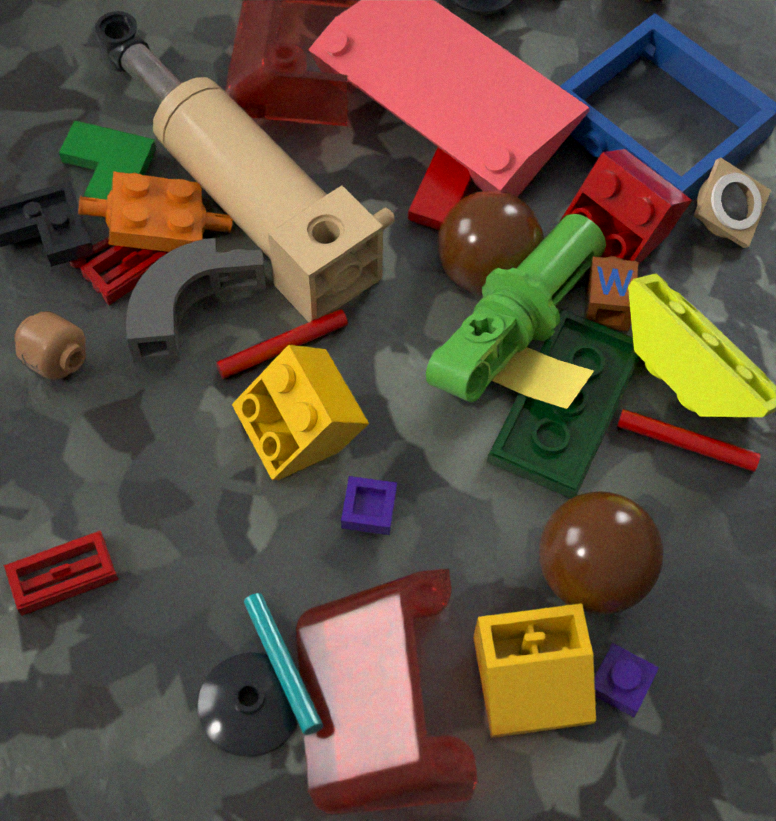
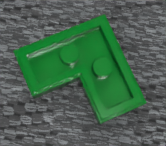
M74 120L59 151V155L63 163L95 170L83 197L107 200V196L112 190L113 171L145 175L157 148L155 139Z

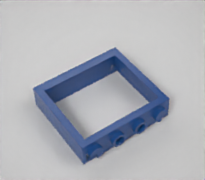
M655 13L559 86L589 107L590 111L570 134V136L585 147L588 153L599 158L602 152L626 149L692 200L691 203L698 197L702 184L709 178L716 159L722 158L735 166L772 134L776 125L775 101ZM641 55H644L739 127L738 130L683 176L677 174L584 101Z

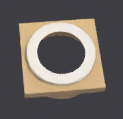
M719 158L716 159L709 178L702 184L699 190L697 208L693 216L702 221L713 234L729 238L743 248L750 246L771 190L726 160ZM731 182H735L736 185L740 186L747 198L748 214L746 219L742 221L730 218L722 207L721 195L723 189Z

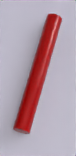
M340 308L216 362L217 369L221 377L225 379L278 356L288 345L301 346L347 326V317Z
M625 409L622 410L617 427L753 472L756 471L761 457L760 453Z

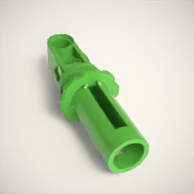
M569 214L553 228L517 268L508 270L497 268L486 277V284L482 287L483 298L476 304L473 314L466 318L462 326L431 356L426 369L427 383L468 402H474L480 398L487 385L506 367L507 363L517 352L523 351L532 340L544 341L550 338L555 333L554 328L560 323L559 310L556 306L590 269L592 258L600 257L605 251L606 241L600 228L585 216Z

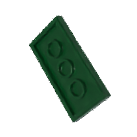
M561 308L559 312L560 323L554 328L555 333L545 340L540 353L556 360L594 370V372L568 409L519 393L488 454L487 462L571 499L579 493L640 357L634 352L633 337Z

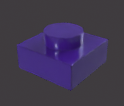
M349 476L341 517V528L390 535L397 483Z
M612 643L594 677L595 697L634 718L659 667Z

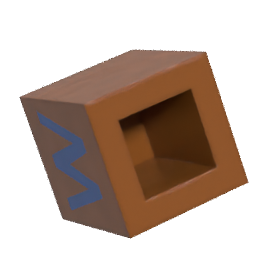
M619 257L592 258L586 280L584 318L613 330L629 331L631 312L628 285L633 279L638 278V261L623 260Z

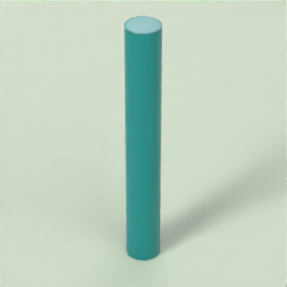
M254 593L244 600V605L305 736L312 735L322 729L323 723L261 593Z

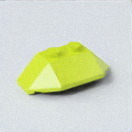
M657 273L635 278L628 285L634 352L645 362L647 370L653 376L662 379L677 393L679 402L685 408L696 412L700 417H765L776 412V385L681 294L672 290Z

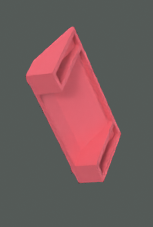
M361 0L335 17L308 49L323 74L350 94L358 88L469 170L475 186L482 191H502L518 197L590 111L587 105L434 0Z

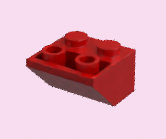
M626 149L602 152L561 220L569 214H579L587 217L600 228L606 241L605 251L600 257H619L623 260L638 261L639 265L670 234L692 200Z

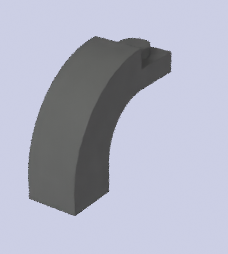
M216 238L203 239L180 246L151 265L137 282L127 308L126 339L133 363L180 359L179 325L185 312L198 300L217 293L266 289L262 249H235L230 252L218 253Z

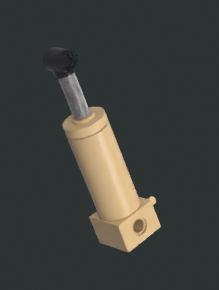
M112 11L98 19L95 24V32L105 66L113 71L128 72L159 105L153 119V132L157 140L250 239L262 249L272 263L274 286L308 322L336 311L382 279L383 230L393 224L395 220L394 214L390 209L383 208L374 215H371L342 185L326 194L216 82L207 77H201L181 83L149 50L147 42L139 35L137 22L132 15L122 11Z

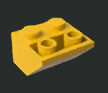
M288 345L232 403L237 416L272 480H281L339 453L369 424L326 349Z
M582 603L478 617L473 639L491 738L595 724L593 651Z

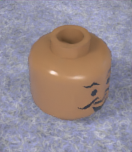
M51 311L39 312L24 319L15 333L16 355L22 364L50 380L62 379L82 366L86 357V337L80 327Z

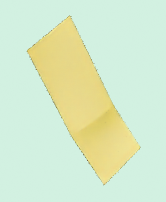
M526 347L523 351L517 352L492 381L522 395L568 409L594 370L556 360Z

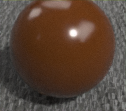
M495 190L471 194L456 203L447 213L441 224L438 235V254L441 265L448 277L456 285L468 292L482 295V287L486 284V277L497 268L504 270L517 268L544 239L543 230L534 211L518 197Z
M594 491L569 499L550 516L540 538L539 560L547 584L563 602L568 605L582 603L585 613L610 615L634 607L652 591L662 569L663 543L658 527L642 506L630 498L617 493Z

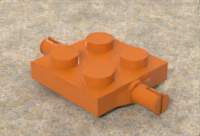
M113 171L112 190L107 196V200L82 196L79 198L78 215L105 217L109 227V245L170 252L180 246L202 240L204 230L231 233L232 218L229 215L206 212V208L202 203V187L198 182Z

